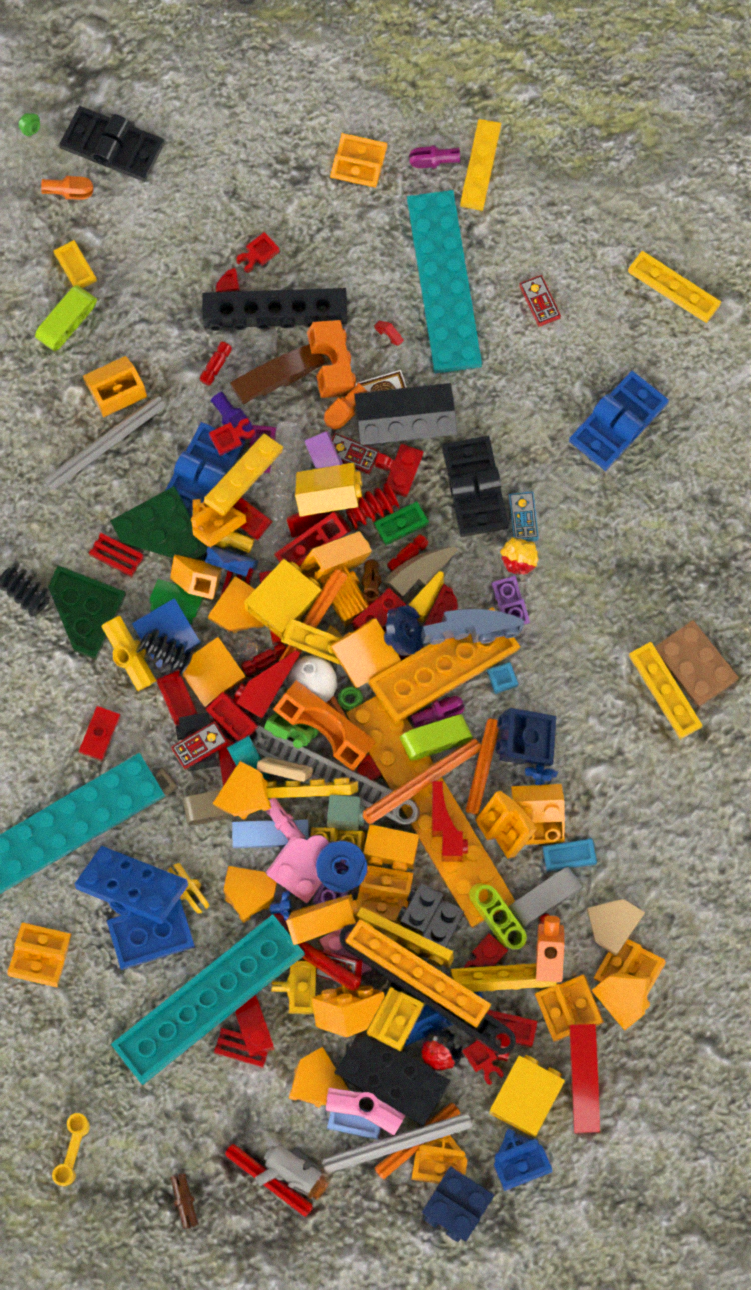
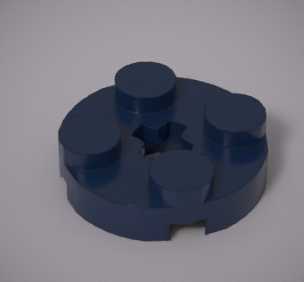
M409 605L389 609L387 612V631L384 634L386 644L392 646L395 652L401 656L413 655L416 651L421 650L423 647L421 639L423 625L419 626L416 619L420 618L418 612Z

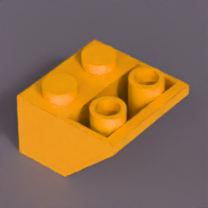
M127 356L83 375V379L103 418L147 397L145 386Z
M562 784L511 786V799L525 811L537 827V830L525 845L565 843Z
M343 985L336 989L323 990L320 995L312 997L316 1027L344 1037L367 1030L385 997L384 992L374 989L372 986L360 985L356 991H350Z

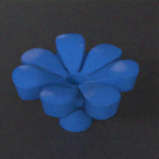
M536 765V769L533 767L525 768V775L532 776L535 779V785H545V781H551L558 774V771L551 768L544 770V765Z
M289 891L282 893L280 903L270 904L271 914L281 913L284 920H287L291 914L289 909L292 908V904L289 899Z

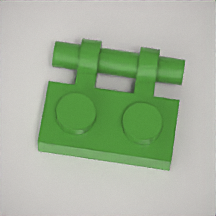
M277 712L266 721L264 727L265 730L271 732L275 737L284 740L289 737L294 738L293 746L297 749L307 746L311 738L316 737L320 732L309 725H292Z

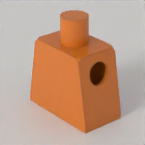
M546 916L544 924L538 925L536 981L562 982L565 939L564 926L560 925V918L557 916Z

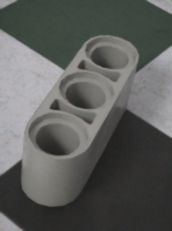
M566 867L516 900L508 908L522 928L525 929L537 922L538 917L550 913L575 896L583 887L570 868Z

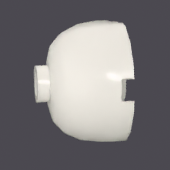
M316 655L299 658L288 673V689L297 680L324 702L331 699L337 689V676L332 665L326 659Z

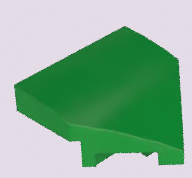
M158 579L149 599L150 611H154L175 598L191 625L193 618L197 616L204 597L189 594L178 584Z

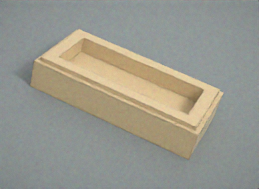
M265 757L258 761L257 764L258 771L303 782L311 778L313 772L312 767L271 757Z

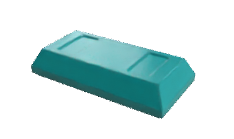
M250 736L227 747L236 766L241 761L257 770L258 761L262 759ZM261 772L265 780L270 777L269 773Z

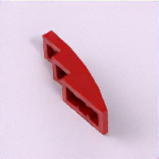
M596 1024L569 1025L574 1133H599L600 1110Z

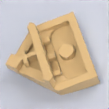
M624 899L587 908L593 940L615 956L645 915L644 911Z

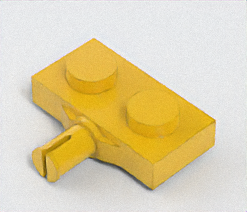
M297 961L290 966V975L287 982L272 981L271 992H287L289 1014H314L312 997H315L316 967L308 961Z

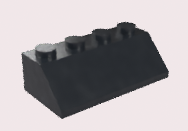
M451 383L354 393L360 445L458 435Z

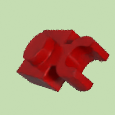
M263 232L246 246L248 253H242L237 256L236 263L239 265L243 261L249 262L244 267V272L249 273L253 270L256 262L263 266L280 253V248Z
M248 418L242 419L235 428H233L230 422L209 432V436L219 456L242 446L241 438L250 439L255 435L254 429L249 432H245L242 429L245 425L249 424Z
M488 933L472 951V955L476 959L468 961L464 968L496 966L506 955L508 949Z
M474 1041L462 1049V1053L475 1072L481 1069L484 1071L483 1079L488 1085L492 1084L489 1079V1074L492 1071H496L500 1078L504 1076L503 1071L492 1064L497 1059L495 1053L479 1041Z

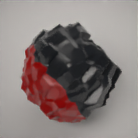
M437 1029L428 1034L423 1041L421 1051L423 1061L437 1071L452 1069L461 1060L463 1046L456 1049L453 1043L455 1035L449 1030L441 1031Z

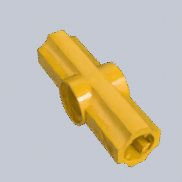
M121 616L115 617L103 624L102 628L114 648L112 653L114 662L119 667L126 669L137 691L155 683L156 679L144 659L145 649L136 653L140 641L133 640Z

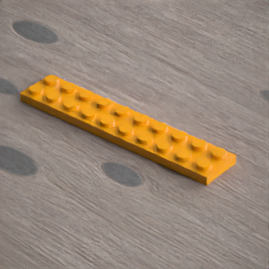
M377 696L346 712L350 722L376 741L368 754L373 758L389 789L396 790L434 764L429 756L414 761L409 760L400 736L413 728L407 718L395 724ZM441 777L436 781H443V794L447 811L456 829L463 831V839H468V854H463L462 862H442V837H432V784L409 798L417 803L420 810L418 819L410 825L415 834L419 835L421 844L458 907L464 911V917L472 929L485 921L469 898L470 889L475 884L483 883L492 886L508 907L515 902V899ZM404 804L401 810L405 817L409 819L413 814V809L410 805ZM486 889L479 892L478 898L480 902H484L488 898V891ZM500 909L495 911L493 916L499 914L502 911Z

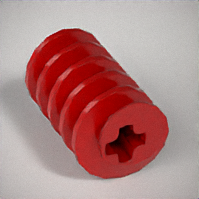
M385 483L383 484V492L378 487L374 488V495L370 491H366L365 499L358 497V507L345 510L352 526L357 530L358 521L366 526L367 517L375 522L376 513L384 518L385 509L392 514L394 513V505L398 509L400 508L392 488Z

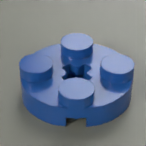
M344 840L329 842L321 849L316 858V874L328 889L335 892H347L363 882L367 873V862L364 854L355 844ZM344 859L348 869L347 871L342 870L341 873H337V868L334 865L336 862Z

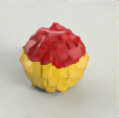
M512 537L500 551L501 559L507 571L518 575L528 574L537 566L539 560L535 543Z

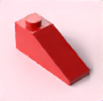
M335 511L274 553L279 562L285 559L287 562H294L300 567L312 549L338 540L352 530L339 511Z
M293 651L249 680L246 686L241 683L234 697L238 698L236 704L263 718L300 653Z

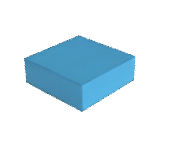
M510 662L492 667L486 671L495 694L518 687L519 685Z

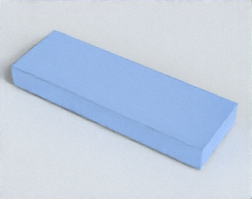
M308 819L293 820L307 840L309 838ZM274 821L232 822L233 848L285 847L289 842L281 830L276 829Z

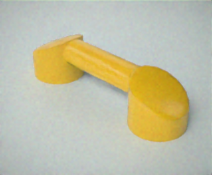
M80 1113L72 1114L67 1120V1128L72 1133L66 1158L64 1164L56 1166L52 1172V1179L59 1186H68L76 1178V1172L73 1167L81 1139L90 1129L88 1119Z

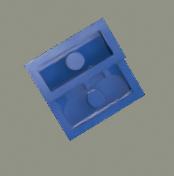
M175 598L132 623L141 640L149 630L158 628V637L166 633L168 635L167 641L171 638L176 640L175 647L180 643L185 645L184 652L201 644ZM161 659L155 663L158 669L162 666L163 660Z

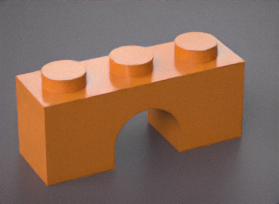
M341 320L313 322L307 331L311 354H324L332 362V365L322 366L316 375L320 397L347 396L356 385V377L351 372V354L346 348L347 335L345 329H342Z

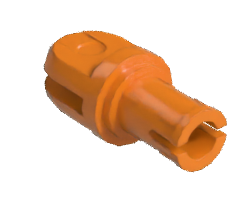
M66 176L63 180L42 179L41 182L42 194L63 195L68 200L88 199L94 191L92 181L86 177Z
M357 383L345 398L338 397L326 410L324 422L329 428H342L356 414L354 409V393L368 392L360 383Z

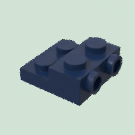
M515 708L505 710L498 717L497 727L501 729V739L497 740L495 747L496 753L500 754L499 761L516 764L553 765L556 716Z
M450 1165L421 1213L425 1215L424 1221L431 1226L437 1228L440 1224L446 1228L447 1232L445 1234L459 1243L462 1239L466 1242L495 1194Z

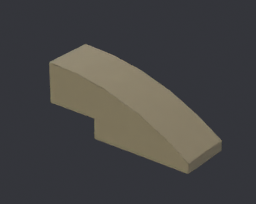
M445 546L421 553L398 566L381 582L397 596H403L414 583L426 585L458 549L452 546Z

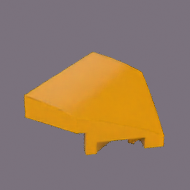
M194 499L192 502L193 515L191 521L193 535L210 548L246 523L245 515L233 507L222 516L206 503H201L200 499Z
M235 576L209 613L208 619L229 632L233 631V634L241 630L264 627L259 620L245 610L244 601L255 589Z
M240 761L213 804L233 816L241 817L243 820L249 814L258 810L271 809V803L268 800L266 789L268 781L263 778L260 771Z
M228 866L223 888L225 901L232 905L239 914L241 921L245 923L250 920V916L263 909L267 910L270 908V903L274 901L277 882L263 871Z
M620 970L616 974L609 975L592 989V992L624 1031L645 1015V1010L650 1007V1002L647 1000L648 976H632Z
M323 1047L299 1060L294 1070L295 1075L289 1099L295 1101L299 1099L320 1108L322 1105L326 1106L329 1088L349 1091L343 1079L335 1075L336 1068Z
M451 1135L429 1141L424 1145L422 1144L415 1154L412 1180L439 1184L450 1165L465 1175L467 1167L465 1152L460 1149Z

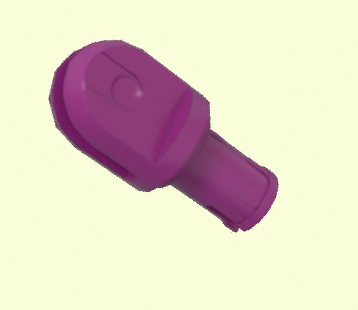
M431 145L430 147L414 148L409 154V163L414 168L437 169V166L443 163H461L460 147L439 149L436 145Z
M451 696L440 701H433L430 708L411 714L410 717L413 719L414 727L418 728L461 715L465 710V705L462 704L463 700L459 696Z

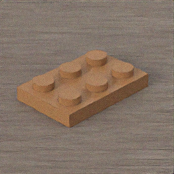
M694 620L655 646L672 676L697 708L703 706L739 679Z

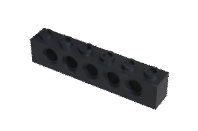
M346 288L202 293L204 329L219 331L223 328L244 330L247 327L268 329L273 326H281L288 329L302 325L310 328L313 322L341 320V325L348 324ZM321 306H325V307H328V308H329V309H328L327 311H325V312H321V311H318V310H317V309H318L319 307H321ZM297 307L305 309L300 313L293 311ZM272 308H279L281 310L278 313L270 312ZM227 309L233 311L229 315L222 314V312ZM248 309L257 310L254 314L246 313Z

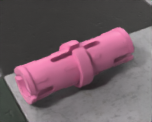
M277 798L270 799L271 809L266 810V812L275 822L276 829L281 830L288 841L294 837L306 838L295 825L293 816L287 814Z

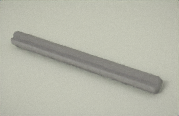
M155 396L46 477V485L51 490H55L165 408L163 399L160 396Z
M464 1113L323 1158L322 1166L326 1173H331L470 1129L473 1126L472 1120L468 1113Z

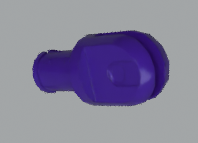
M219 392L211 398V403L222 415L221 423L223 425L231 422L233 428H235L242 419L247 418L241 408L233 407L223 392ZM250 420L249 424L242 428L245 432L252 430Z

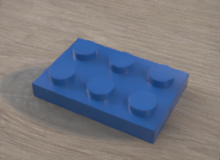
M180 898L162 924L133 912L128 917L118 916L106 920L121 970L195 948Z

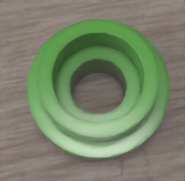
M34 113L24 114L19 121V129L26 136H32L40 128V118Z
M352 686L343 688L338 695V703L346 711L352 710L363 702L361 691ZM348 696H353L355 698V701L353 703H348L346 701V698Z

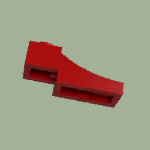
M432 781V837H442V862H462L463 854H468V839H463V831L456 829L449 816L444 800L443 781Z
M254 995L234 1011L250 1058L274 1050L257 996Z

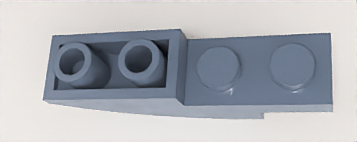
M485 609L447 611L444 613L441 623L423 626L421 639L423 644L430 643L431 645H436L444 642L445 639L454 637V639L459 640L471 634L473 643L481 641V643L485 644L502 636H505V638L516 637L523 629L524 620L503 612Z

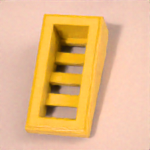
M439 571L408 604L418 612L420 618L416 619L421 623L425 622L444 584L443 572Z

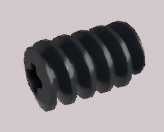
M17 562L8 567L0 576V589L7 591L9 597H14L16 603H21L22 609L28 610L30 616H35L50 601V597H46L48 589L43 588L39 591L38 589L41 586L39 581L32 585L33 575L24 578L27 573L26 569L17 572L20 566Z
M158 628L149 630L139 643L136 653L145 649L144 658L147 659L153 654L154 664L160 659L163 660L161 668L164 669L170 664L171 674L177 669L180 670L179 678L188 667L192 659L193 650L189 648L184 652V644L180 643L175 647L176 640L174 638L167 641L168 635L166 633L158 637Z

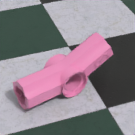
M328 1089L325 1111L366 1118L392 1135H395L406 1116L377 1099L372 1093ZM363 1098L370 1099L373 1103L372 1111H362L359 1107V1101Z

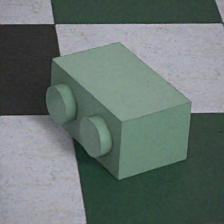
M330 795L327 815L328 828L359 831V826L364 827L365 820L362 815L365 806L361 805L360 797Z

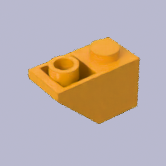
M174 555L170 579L189 594L213 599L219 588L222 568L205 563V561Z

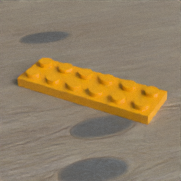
M471 634L459 640L454 639V637L445 639L440 644L427 645L415 654L370 679L368 684L396 724L520 649V645L514 637L505 638V636L498 637L494 641L485 644L481 643V641L473 643Z

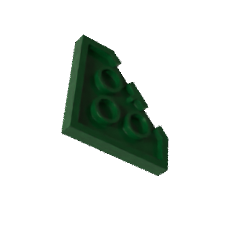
M176 486L110 520L122 543L174 559V555H180L196 559L206 554L208 548L206 544L193 535L192 516Z
M58 565L48 588L75 652L97 660L107 638L102 625L117 616L126 597V592Z

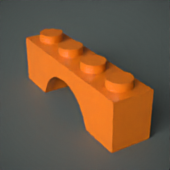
M297 680L273 709L292 725L305 724L320 731L329 740L333 748V756L352 771L355 770L376 742Z

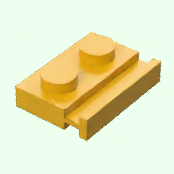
M390 987L367 1031V1035L401 1051L425 1006L424 1003Z

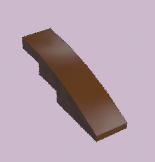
M308 344L247 372L230 382V386L244 405L261 394L266 396L282 385L284 387L289 386L324 365L325 360L321 354H311L310 345Z

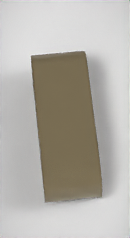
M221 790L191 795L183 799L188 825H199L239 816H233L213 804Z

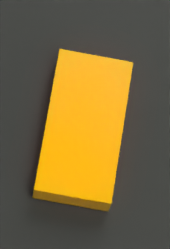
M75 240L53 250L72 286L78 285L81 288H85L97 281Z

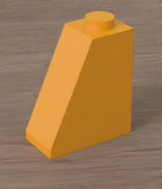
M359 531L312 549L300 566L301 573L307 578L312 577L320 584V580L332 574L335 569L339 570L346 566L347 570L351 571L366 561L372 550L368 541L364 539Z
M350 894L293 910L286 920L293 945L339 930L347 925L355 924L360 910L358 901H353Z

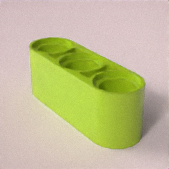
M73 286L38 327L35 338L53 351L59 350L94 309L97 298L80 286Z
M456 715L421 726L400 736L410 761L461 746L473 739L463 715Z
M483 883L475 884L470 889L469 898L499 942L511 949L522 948L526 943L527 935L496 889ZM486 889L488 891V898L486 901L480 902L478 898L479 892ZM500 909L503 913L502 920L495 923L493 914ZM515 930L517 939L514 943L510 944L508 934Z

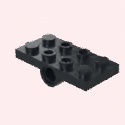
M79 105L59 146L60 149L146 182L165 141L161 137L133 127L131 122L123 116L112 114L108 117Z
M490 436L441 444L460 538L508 529L509 524L501 492L500 475L495 464Z
M366 1030L357 1034L334 1072L335 1075L364 1092L372 1093L377 1099L422 1126L426 1125L451 1083V1080L402 1051L367 1035Z

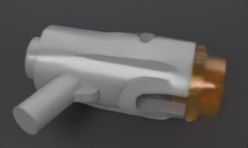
M280 1144L276 1148L274 1146L270 1147L263 1158L267 1161L265 1167L268 1170L255 1177L259 1186L274 1178L285 1180L289 1183V1187L303 1193L310 1199L313 1197L317 1201L330 1184L325 1180L326 1177L323 1176L321 1170L299 1150L288 1151Z

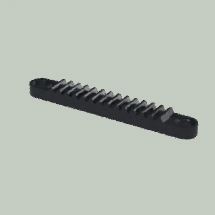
M355 924L347 925L341 930V946L350 954L362 960L365 965L377 971L397 987L402 988L416 1000L423 1002L432 1011L437 1012L441 1017L447 1019L448 1022L454 1024L457 1028L463 1030L467 1035L472 1036L476 1041H479L495 1053L505 1055L513 1050L516 1037L511 1029L487 1013L476 1028L347 944L345 936L354 929ZM506 1034L510 1038V1044L505 1048L498 1047L495 1043L497 1035Z

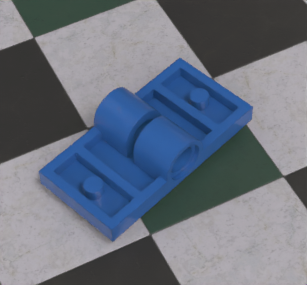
M631 371L610 394H606L598 402L593 413L569 438V442L606 472L666 407L669 399L634 371Z
M203 422L200 423L186 452L183 451L179 456L174 468V474L165 489L166 491L176 486L191 516L193 515V500L200 499L201 503L204 502L205 496L236 464L245 446V441L240 440L242 446L219 456L209 436V432L216 428Z
M102 845L74 883L76 890L108 902L109 906L122 916L128 917L133 912L160 924L164 922L188 887V882L185 878Z

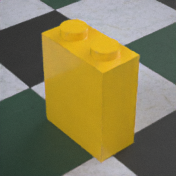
M348 463L296 472L295 497L299 515L306 516L358 507V497H362V476L360 471H356L355 464Z
M285 559L276 566L244 601L245 610L281 640L289 619L300 621L312 608L321 593V586L315 579L305 577L297 564L294 562L289 563Z
M519 1055L489 1114L535 1139L565 1080L561 1078L562 1074L550 1067L545 1070L538 1066L539 1061L531 1056L525 1055L523 1058Z

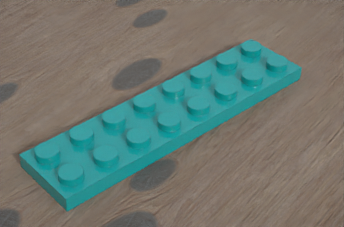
M448 190L407 196L434 374L482 367V360L454 191Z
M140 752L0 834V894L165 797Z
M272 914L111 1043V1045L138 1081L144 1085L302 958L305 953L298 944L293 945L289 933Z

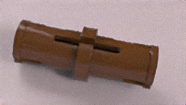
M370 559L364 563V574L362 576L363 596L368 601H374L379 597V586L381 585L380 564L378 561Z
M186 1173L178 1174V1177H170L176 1198L174 1205L178 1207L182 1228L189 1229L191 1226H198L199 1222L197 1221L193 1206L195 1199L190 1194Z

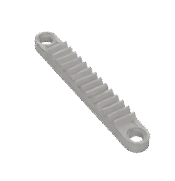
M257 724L259 728L256 730L257 737L253 744L259 754L312 767L313 772L310 779L324 778L325 783L334 782L335 778L348 777L349 782L358 781V792L344 796L360 797L361 804L366 807H370L394 791L306 747L297 749L293 746L292 740L275 737L271 732L265 730L263 726ZM408 799L384 816L401 824H412L418 819L420 810L416 802ZM404 804L410 805L413 809V814L409 819H404L400 815V808Z

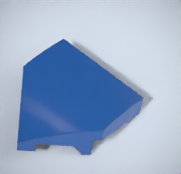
M214 545L211 548L208 546L206 551L208 554L205 563L243 576H247L249 568L256 570L259 562L258 560Z
M507 1129L502 1145L495 1156L494 1168L504 1191L552 1173V1167L544 1148L539 1144L538 1140H531L516 1134L511 1129Z

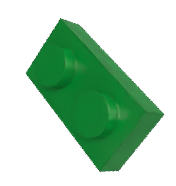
M417 501L374 522V527L385 546L429 525V521Z

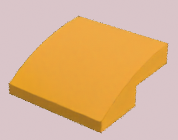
M342 133L330 178L376 188L388 144Z
M377 619L370 620L356 631L349 632L330 645L355 688L364 685L370 679L401 662L400 657L392 646L386 644L384 640L385 632Z
M219 637L194 653L188 667L182 674L204 708H207L222 691L227 692L246 679V676Z
M497 791L475 819L487 841L496 839L507 859L515 857L537 830V827L525 811L502 791Z
M367 865L366 876L359 885L357 898L359 907H363L399 925L400 922L396 919L403 906L408 908L409 902L407 898L411 892L414 873Z
M22 922L14 944L15 950L7 971L8 976L58 987L71 934Z
M627 939L616 956L608 951L594 976V980L601 983L609 975L616 974L620 970L632 976H648V996L666 961L643 949L641 945Z
M584 974L535 993L553 1042L570 1037L569 1025L596 1024L598 1026L605 1023Z

